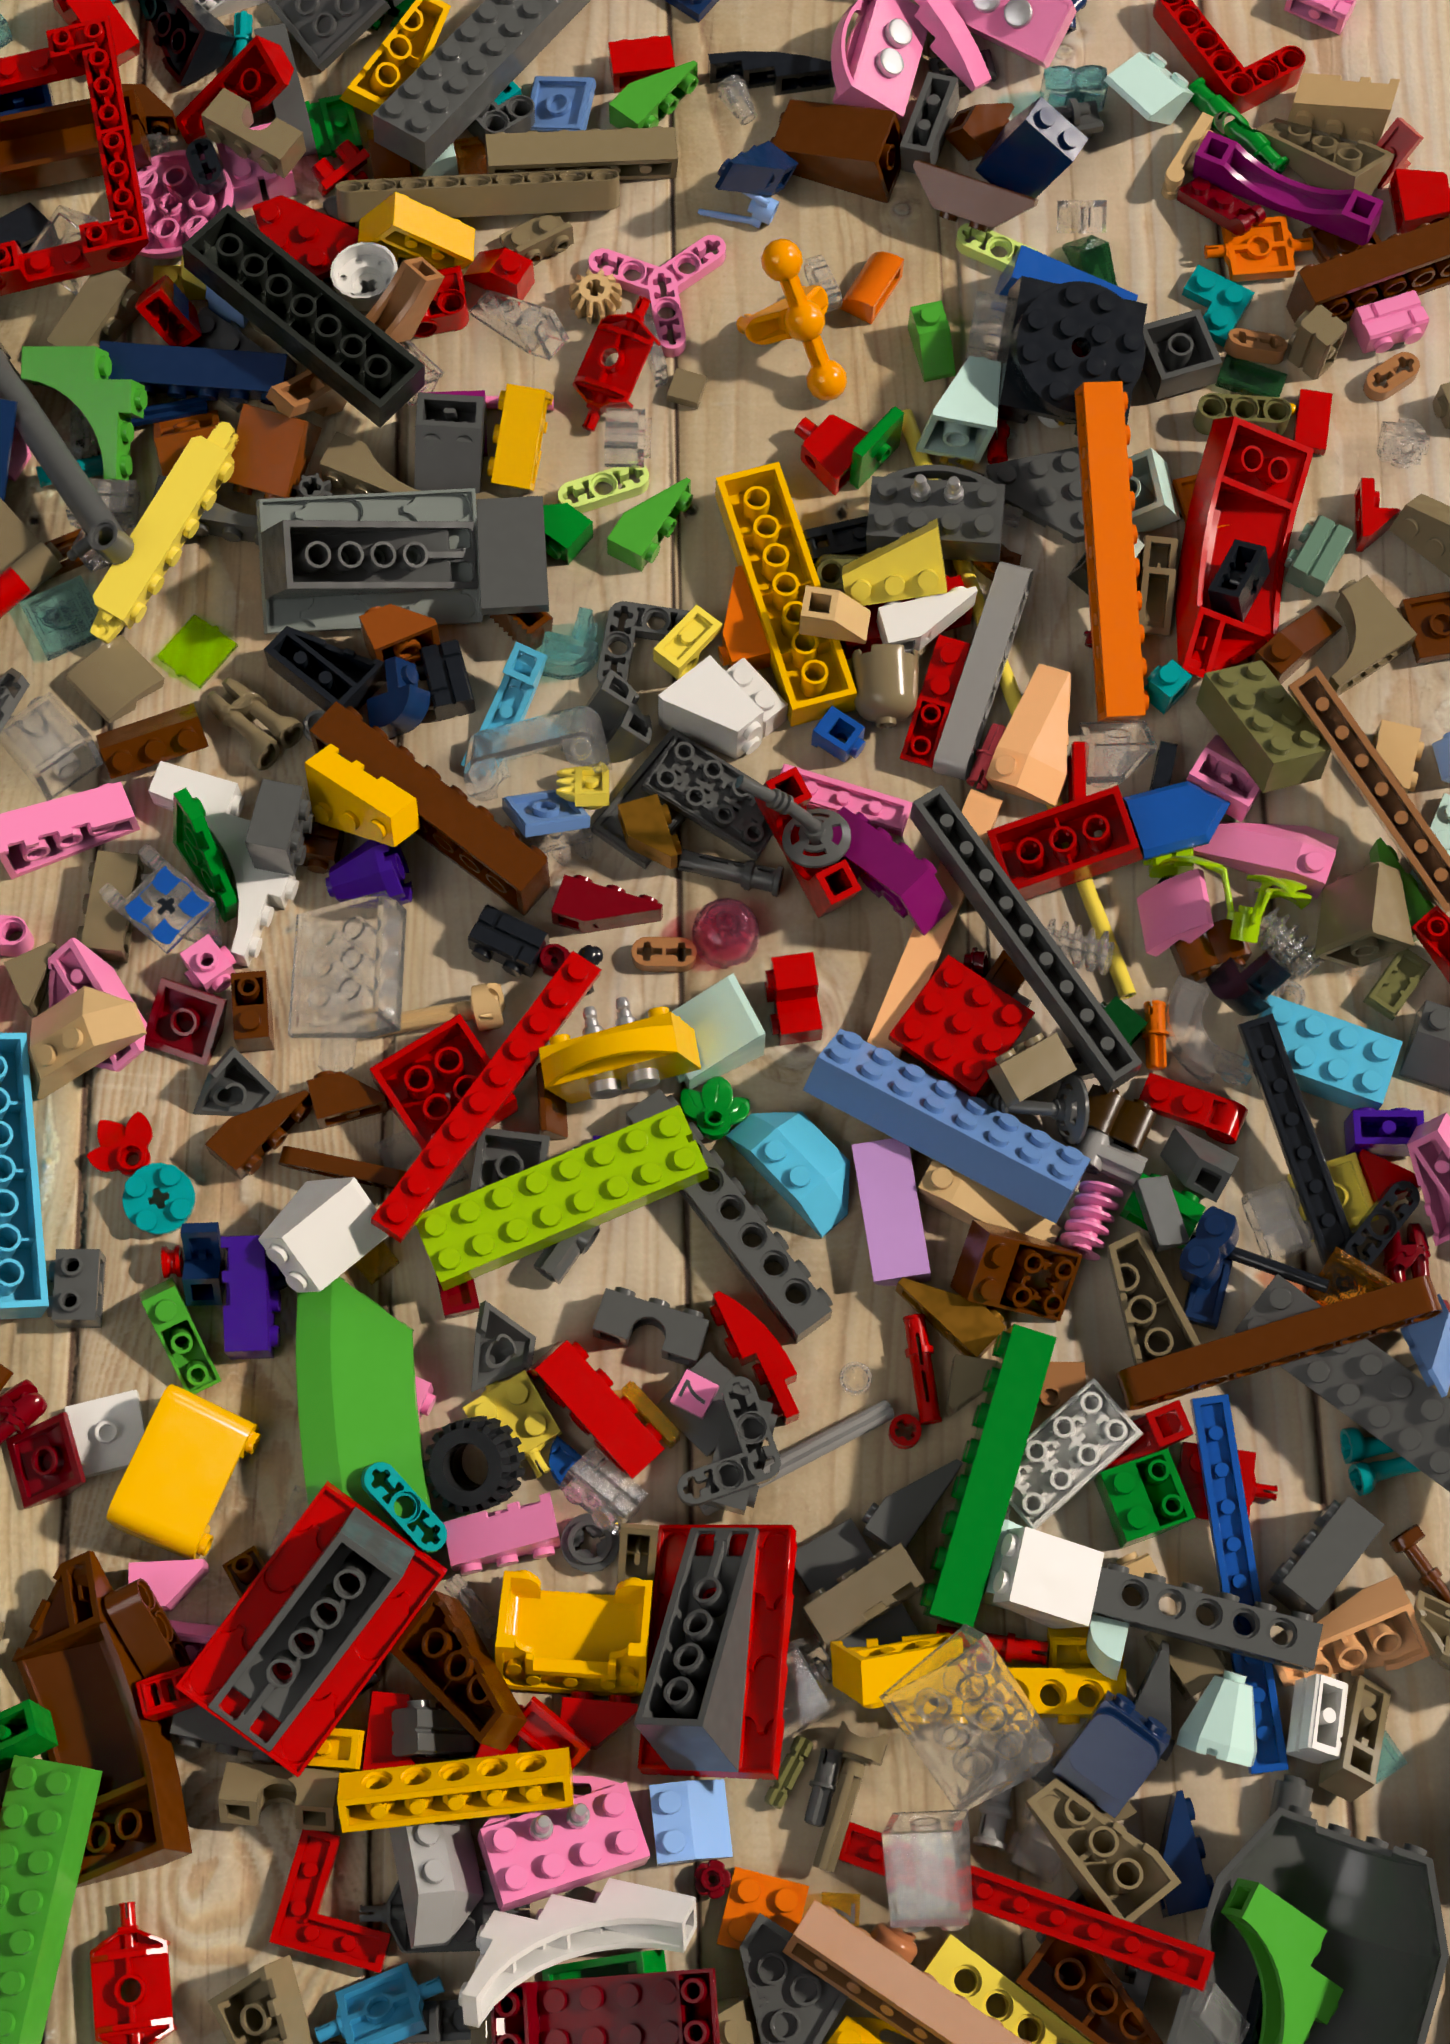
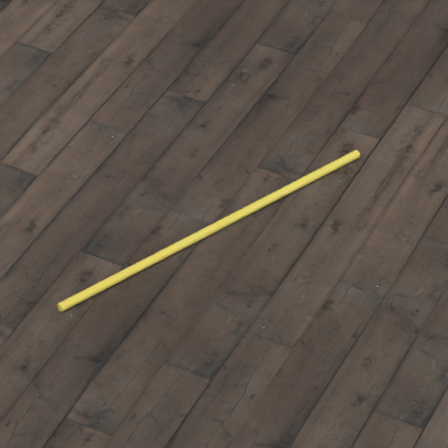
M903 410L902 432L915 465H933L929 454L916 451V445L921 437V433L912 410ZM952 560L957 575H961L964 586L966 588L977 587L978 591L975 605L973 606V617L978 626L985 605V599L970 561ZM1007 659L999 685L1012 716L1022 695ZM1061 796L1059 798L1057 806L1063 804ZM1046 805L1047 810H1048V809H1051V808H1054V807H1052V806ZM1063 842L1061 844L1062 849L1068 848L1069 842ZM1091 877L1077 882L1076 886L1120 1000L1129 999L1136 995V991L1093 879Z

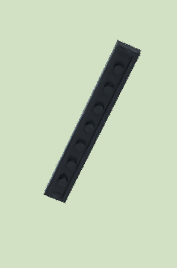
M1273 1013L1239 1024L1237 1026L1322 1265L1325 1273H1327V1279L1333 1285V1272L1337 1270L1343 1277L1348 1272V1276L1353 1279L1354 1287H1357L1354 1278L1358 1286L1363 1285L1365 1282L1369 1283L1364 1268L1352 1269L1340 1260L1341 1245L1350 1235L1351 1230ZM1352 1246L1351 1249L1354 1251L1353 1260L1361 1259L1357 1247ZM1336 1261L1349 1270L1346 1272L1345 1269H1340V1265H1336L1338 1267L1333 1270L1331 1266ZM1337 1275V1276L1335 1277V1280H1334V1285H1335L1336 1288H1334V1287L1331 1286V1285H1330V1287H1331V1290L1334 1289L1333 1291H1337V1293H1340L1341 1291H1339L1338 1288H1337V1286H1336V1279H1337V1277H1339V1276ZM1343 1282V1284L1346 1285L1344 1287H1347L1348 1282Z

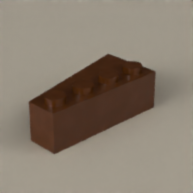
M434 1590L390 1652L480 1744L505 1751L527 1722V1719L459 1599Z

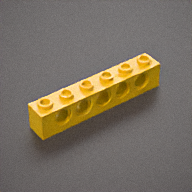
M967 1667L968 1687L975 1686L982 1690L984 1694L982 1705L973 1706L969 1704L965 1698V1690L968 1687L954 1689L953 1694L947 1695V1701L943 1705L932 1704L927 1694L920 1695V1699L917 1701H898L899 1716H907L908 1723H930V1717H945V1723L963 1724L968 1723V1717H982L984 1724H1004L1005 1717H1020V1724H1043V1718H1057V1723L1060 1725L1080 1724V1718L1089 1717L1107 1691L1114 1695L1120 1693L1127 1697L1126 1669H1119L1116 1681L1104 1676L1096 1668ZM1006 1687L1018 1689L1022 1697L1020 1705H1008L1002 1696L1003 1689ZM1051 1687L1058 1693L1059 1701L1056 1706L1050 1707L1041 1701L1040 1691L1042 1688ZM1086 1687L1095 1693L1096 1703L1093 1707H1086L1079 1702L1078 1690L1080 1688Z
M569 1747L339 1773L337 1805L342 1833L574 1807L573 1775Z

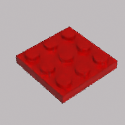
M947 955L891 1031L888 1040L971 1096L976 1097L990 1078L987 1070L997 1065L994 1058L1012 1048L1033 1019L1035 1012L950 955Z

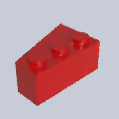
M53 0L55 10L68 25L109 16L118 67L139 55L140 41L111 0Z

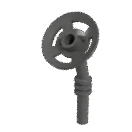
M740 775L735 782L736 788L766 802L768 808L782 815L788 814L792 817L782 835L784 851L791 861L806 868H823L836 863L846 854L851 844V830L847 821L840 814L828 809L805 810L794 802L793 796L777 788L770 789L744 775ZM795 826L800 827L798 832L799 841L792 845V830ZM840 826L842 837L837 845L832 842V828ZM804 851L810 853H820L826 851L827 854L821 856H807L803 853Z
M1075 1074L1067 1075L1063 1079L1057 1097L1052 1102L1023 1100L1007 1108L1000 1094L991 1093L989 1096H976L984 1100L990 1107L1002 1113L1052 1116L1053 1120H1056L1062 1140L1068 1145L1079 1144L1084 1138L1088 1127L1090 1111L1088 1091L1083 1079ZM1070 1084L1073 1090L1066 1088V1085ZM1064 1131H1069L1070 1135L1067 1136Z

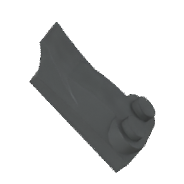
M486 1128L477 1140L470 1193L549 1160L550 1136Z

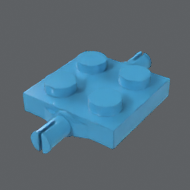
M407 1962L335 1992L338 2004L336 2019L314 2027L316 2037L320 2044L339 2035H342L346 2040V2044H394L427 2030L422 2012L423 2000L445 1992L440 1976H437L418 1985Z

